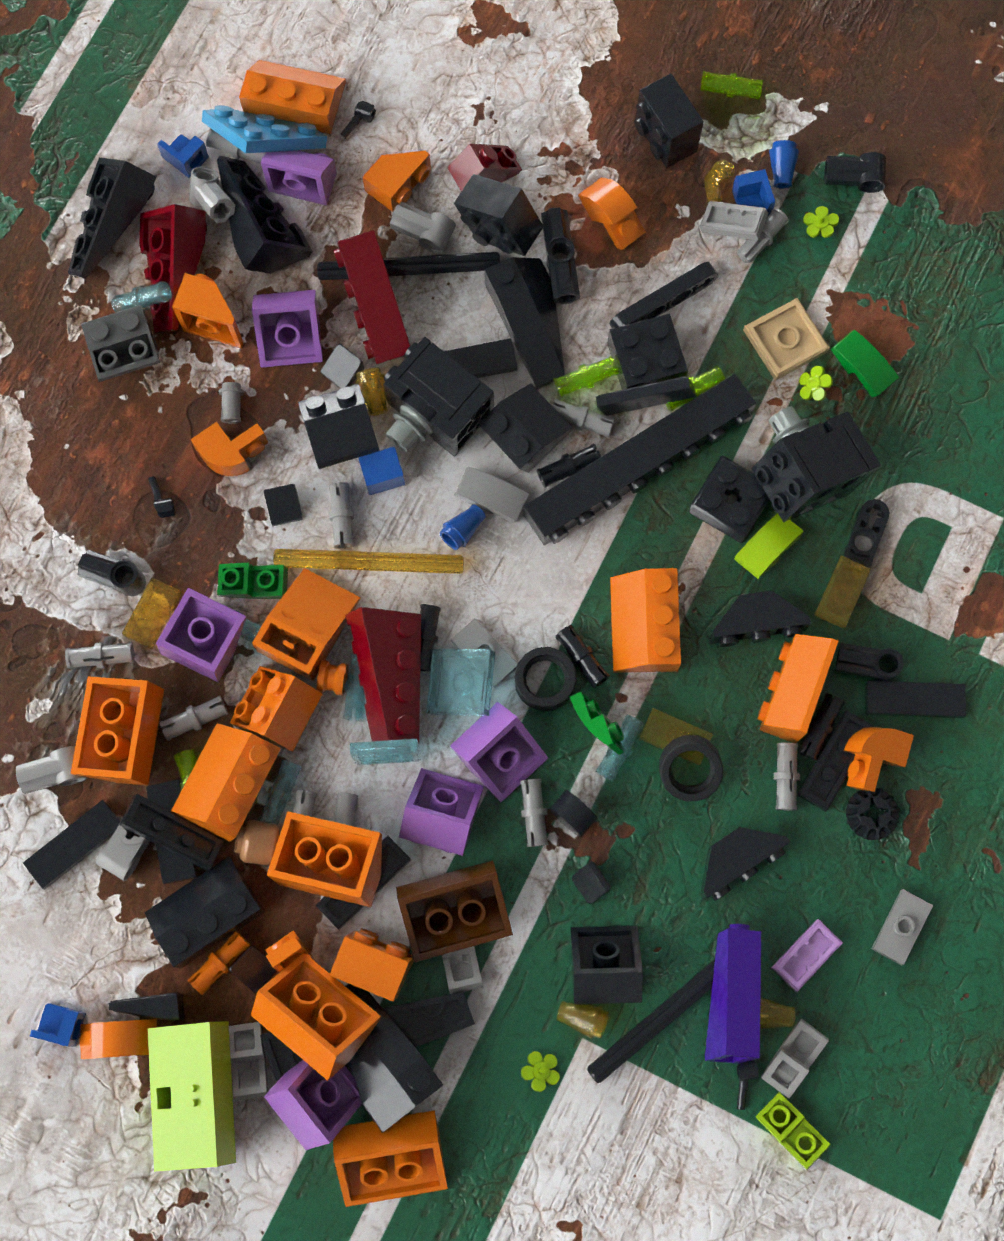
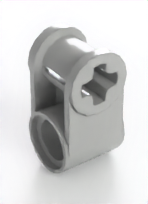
M119 825L110 840L100 851L96 864L121 880L126 881L134 872L150 841L141 836H133L134 833Z

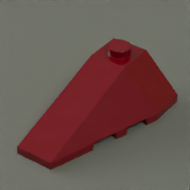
M173 204L140 213L139 244L141 253L147 256L148 267L144 270L145 279L151 280L153 290L150 294L149 302L155 333L178 330L180 323L172 306L185 273L195 276L207 232L205 210Z

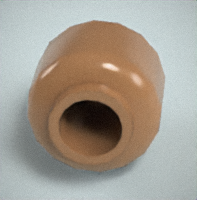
M248 820L244 827L240 828L236 836L235 853H239L240 859L245 863L270 866L280 835L279 827L271 822Z

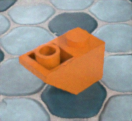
M426 151L381 155L362 177L365 192L393 212L401 202L406 203L413 188L418 183H423L431 173L430 154Z

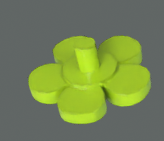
M824 206L817 207L815 214L806 213L803 218L804 224L808 226L806 233L810 237H817L821 231L822 237H831L834 234L833 227L839 223L838 215L835 213L828 215V208Z
M814 366L810 374L805 372L800 376L799 383L804 386L800 390V396L803 399L810 400L812 397L816 401L825 399L826 391L823 388H830L833 384V379L830 375L824 374L825 370L823 367Z
M534 1051L530 1053L527 1057L530 1065H526L521 1069L522 1078L527 1081L533 1079L531 1087L537 1092L545 1090L546 1082L549 1085L557 1084L560 1075L557 1071L550 1070L558 1064L557 1058L552 1054H547L542 1060L540 1052Z

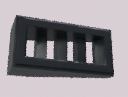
M179 992L114 1000L108 1003L109 1010L114 1012L173 1021L185 1020L183 994Z

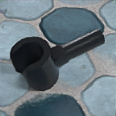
M366 101L358 102L352 120L340 135L346 139L360 123L361 119L372 122L376 114L374 105Z
M150 477L148 481L154 494V507L158 516L161 518L175 516L172 497L163 499L156 477Z
M754 1060L737 1065L739 1080L737 1109L745 1110L748 1080L759 1078L758 1066Z

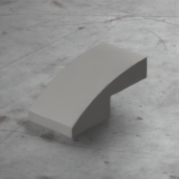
M472 467L466 468L454 496L467 503L475 504L481 509L486 508L511 523L517 522L529 493L506 481Z
M474 946L442 955L450 994L483 987Z
M800 1018L766 1067L761 1078L790 1099L808 1074L810 1066L829 1042V1039Z
M259 1022L229 1026L232 1092L235 1101L264 1097L269 1092L265 1049L260 1037L263 1032L262 1025Z

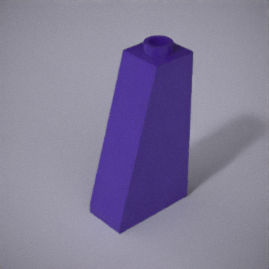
M730 924L728 929L718 933L705 1061L739 1064L760 1058L761 931L750 930V926L746 924Z

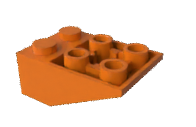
M304 568L269 613L252 645L262 655L314 681L321 661L326 660L347 623L346 614L354 611L361 598Z

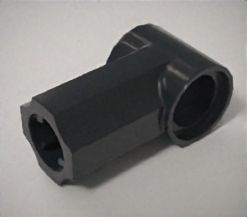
M868 152L860 155V157L827 156L824 169L825 184L858 186L860 191L867 193L880 192L885 188L886 156L884 154Z
M87 550L85 554H82L78 563L77 575L79 577L119 590L126 596H136L145 588L146 579L144 574L130 561H120ZM134 573L133 579L129 583L122 584V579L126 574Z
M840 643L835 671L874 678L876 681H894L903 669L904 660L902 655L894 649L879 650ZM879 660H890L895 666V671L892 673L883 672L879 667Z

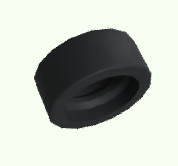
M551 647L535 648L526 653L518 662L515 671V687L521 701L530 708L539 711H553L565 705L570 696L573 695L577 681L576 669L571 659L561 650ZM539 661L554 662L564 673L565 682L563 688L553 697L542 698L536 696L527 686L526 676L528 670Z
M683 735L673 739L664 748L659 759V772L665 789L673 797L683 801H700L710 797L719 788L723 779V764L717 748L708 739L698 735ZM686 751H699L703 753L710 762L708 777L702 783L696 785L680 784L674 779L672 774V763L679 754Z

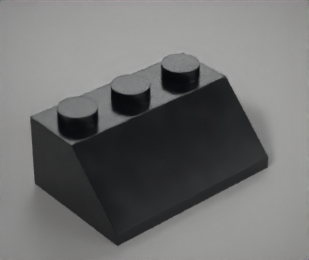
M228 856L213 866L211 870L204 872L147 910L145 915L157 942L173 967L181 969L232 935L235 931H238L265 913V910L232 858Z

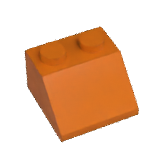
M185 273L172 306L183 331L242 349L244 342L238 326L217 284L212 278L204 274H196L194 276Z

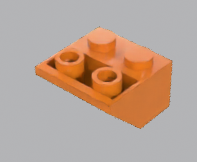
M259 666L257 672L251 677L249 687L242 700L235 707L230 724L250 732L277 747L293 752L323 693L295 676Z
M363 928L360 931H353L346 935L329 976L394 1001L398 997L414 962L413 955L409 953L410 948L395 941H391V944L378 941V934Z

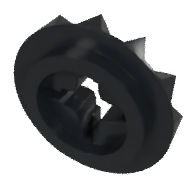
M876 788L875 792L859 790L848 801L846 818L850 828L858 836L867 840H880L890 835L898 825L900 808L897 806L894 796L889 795L882 788ZM871 802L874 804L875 809L886 811L877 817L876 825L872 817H860V814L870 809Z

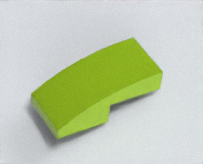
M777 513L746 543L734 559L759 579L778 562L780 556L800 539L804 531L791 520L783 522Z
M780 1092L756 1116L758 1121L806 1170L831 1146Z

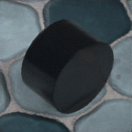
M565 790L549 808L551 813L564 826L580 838L598 819L587 805L568 790Z

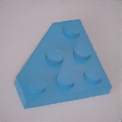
M217 105L215 109L203 110L202 122L244 153L326 148L327 136L317 130L313 124L295 123L276 119L267 114H253L234 110L225 105Z

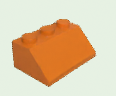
M258 60L246 72L239 99L244 112L267 114L276 119L295 123L313 124L320 132L331 134L346 84V78Z
M677 568L642 569L610 577L613 673L678 672L681 665Z
M795 634L790 643L784 642L778 657L779 660L783 661L780 672H773L768 685V689L773 691L769 703L763 701L757 719L762 721L760 731L792 743H797L807 733L839 642L838 640Z
M88 676L71 774L116 783L148 786L165 689L146 680Z
M217 723L171 812L229 842L236 838L281 748L250 732Z
M287 811L267 876L280 886L372 907L381 877L382 834L376 831Z
M303 953L258 990L251 1016L328 1081L352 1059L380 1021L381 1015L336 978L329 976L330 973L307 954Z
M435 1110L405 1115L383 1133L374 1121L347 1125L333 1139L334 1163L345 1207L448 1189Z

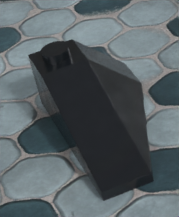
M219 156L217 164L222 189L235 204L234 215L228 218L233 244L244 268L253 272L271 274L310 257L313 251L302 230L296 223H288L281 214L284 208L279 202L274 203L265 195V185L246 162Z
M99 157L86 193L87 196L91 197L89 209L82 212L80 219L83 222L84 231L75 240L68 274L83 279L90 275L152 197L155 190L154 182L157 176L125 160Z
M512 257L484 269L485 286L536 389L538 390L565 378L556 303L553 302L550 276L541 259Z
M347 984L345 987L381 1015L380 1021L349 1061V1065L358 1087L361 1103L383 1133L441 1088L443 1084L423 1056L374 997L366 990Z

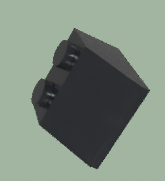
M531 383L500 401L478 423L520 470L527 473L573 430L571 425Z
M359 384L343 387L323 395L312 396L298 402L318 469L380 451Z
M571 927L574 1004L642 1003L643 968L638 927Z

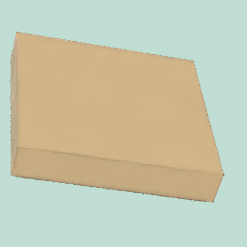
M798 298L745 325L743 329L775 381L828 353L830 349Z

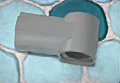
M196 167L191 171L190 203L203 208L216 223L226 222L230 216L234 215L235 204L218 184L219 173L209 167Z
M404 202L396 206L390 221V228L418 240L422 247L436 254L443 252L456 227L455 222L442 213L433 212L428 214Z
M75 746L60 748L51 752V756L17 765L16 778L22 793L28 794L55 785L69 786L86 780L87 777L71 774Z

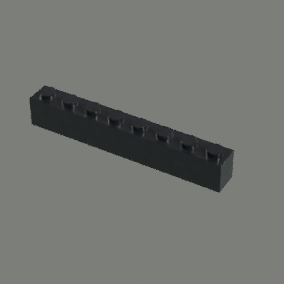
M734 373L524 505L523 516L543 545L551 541L553 544H556L569 535L568 530L574 526L579 525L583 527L590 523L596 517L595 513L604 507L606 510L614 508L622 501L621 497L630 491L634 494L648 485L649 482L647 480L658 474L659 477H662L669 473L675 467L674 463L680 459L689 460L701 451L700 447L709 441L711 444L718 442L727 434L726 430L734 425L737 428L745 425L753 418L752 413L756 402Z

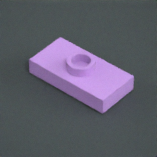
M816 919L771 969L795 992H798L843 942L819 919Z

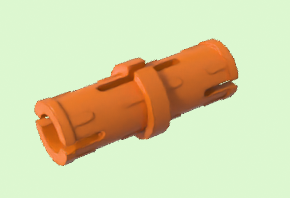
M235 931L216 952L212 951L208 955L209 959L188 979V982L201 995H204L217 979L223 974L227 975L230 972V967L251 945L240 933Z

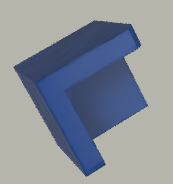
M181 134L170 146L163 140L157 143L162 158L188 178L191 177L192 169L200 167L209 158L205 143L197 136L189 140Z
M762 169L735 176L732 193L736 204L766 208L769 216L774 209L775 198L766 170Z
M395 446L359 457V463L369 495L405 485L404 475Z
M48 1003L45 1005L38 1029H31L30 1037L67 1047H76L80 1035V1024H83L86 1013Z

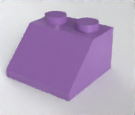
M301 150L267 152L262 157L261 166L269 192L327 206L337 175L334 159L323 153L311 154Z
M316 290L253 295L252 315L261 367L323 362Z
M188 588L156 645L161 655L219 682L235 653L246 616Z
M499 702L494 704L450 745L465 766L500 802L520 785V781L527 779L548 759L547 755L518 717Z
M421 768L405 806L399 838L463 856L484 786Z
M304 1060L283 1074L264 1096L305 1150L331 1143L362 1104L355 1078L346 1066L327 1081Z

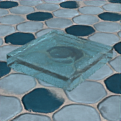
M433 649L426 713L431 715L489 716L495 651L491 649Z
M417 739L350 743V755L357 765L419 762L421 760L420 746Z

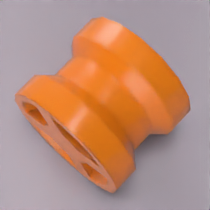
M322 660L318 671L316 689L321 693L329 690L334 691L336 695L343 696L347 685L349 665L346 663L332 665L329 661Z

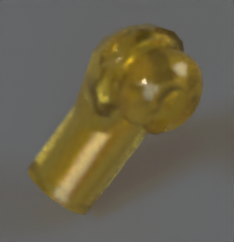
M726 160L717 161L704 177L707 203L709 201L722 202L720 184L724 179H729L730 176H733L735 168L732 163Z

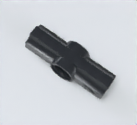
M560 207L550 208L546 212L541 213V221L544 226L543 235L547 255L546 265L549 269L553 302L560 303L561 305L571 304L580 299V291L574 258L575 247L571 239L568 212ZM563 253L567 257L565 259H557L553 255Z

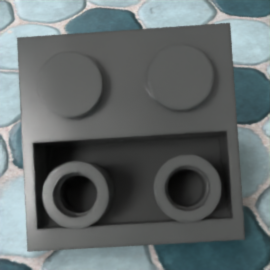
M142 305L81 324L99 382L160 363L157 344L149 319Z

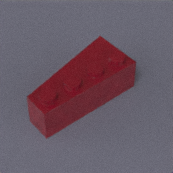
M374 230L337 241L339 248L333 251L339 268H346L349 279L343 282L348 298L355 297L358 310L353 311L358 329L365 328L368 340L363 341L368 360L374 358L376 364H380L404 356L410 347V343Z
M359 607L346 614L347 625L351 626L354 640L351 642L354 655H357L360 674H358L360 687L364 688L367 702L364 706L372 745L403 749L419 744L421 614Z

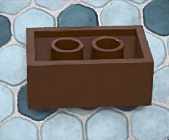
M493 860L396 887L397 900L415 962L513 935Z

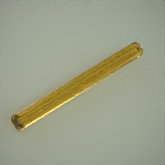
M275 549L273 554L274 565H285L288 568L461 574L464 570V558L462 555Z

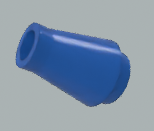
M775 141L772 143V149L769 150L774 179L773 186L779 189H787L792 187L799 150L797 149V143L794 141Z
M472 504L467 510L445 522L443 529L440 531L442 540L454 550L466 547L481 522L486 518L484 511L479 506Z

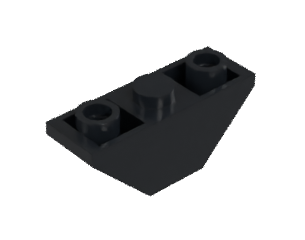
M772 590L742 594L738 596L710 636V644L719 643L720 647H730L739 644V640L750 638L753 643L768 641L771 639V635L783 634L784 638H793L795 634L803 635V631H806L811 621L808 615Z
M743 827L737 828L708 849L700 896L703 900L712 896L714 901L718 900L731 891L729 883L738 877L743 883L758 873L757 864L765 859L771 864L786 854L782 847L790 843L789 839L782 835Z

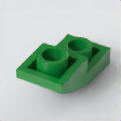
M852 330L831 348V351L847 374L855 373L871 397L879 396L899 378L881 353L856 330Z
M250 563L219 564L217 595L219 597L244 599H281L287 591L288 567L285 565L253 566Z
M582 692L570 696L574 709L588 730L616 754L621 755L625 753L621 741L624 740V735L619 724L616 721L611 722L602 714L597 701L589 699Z

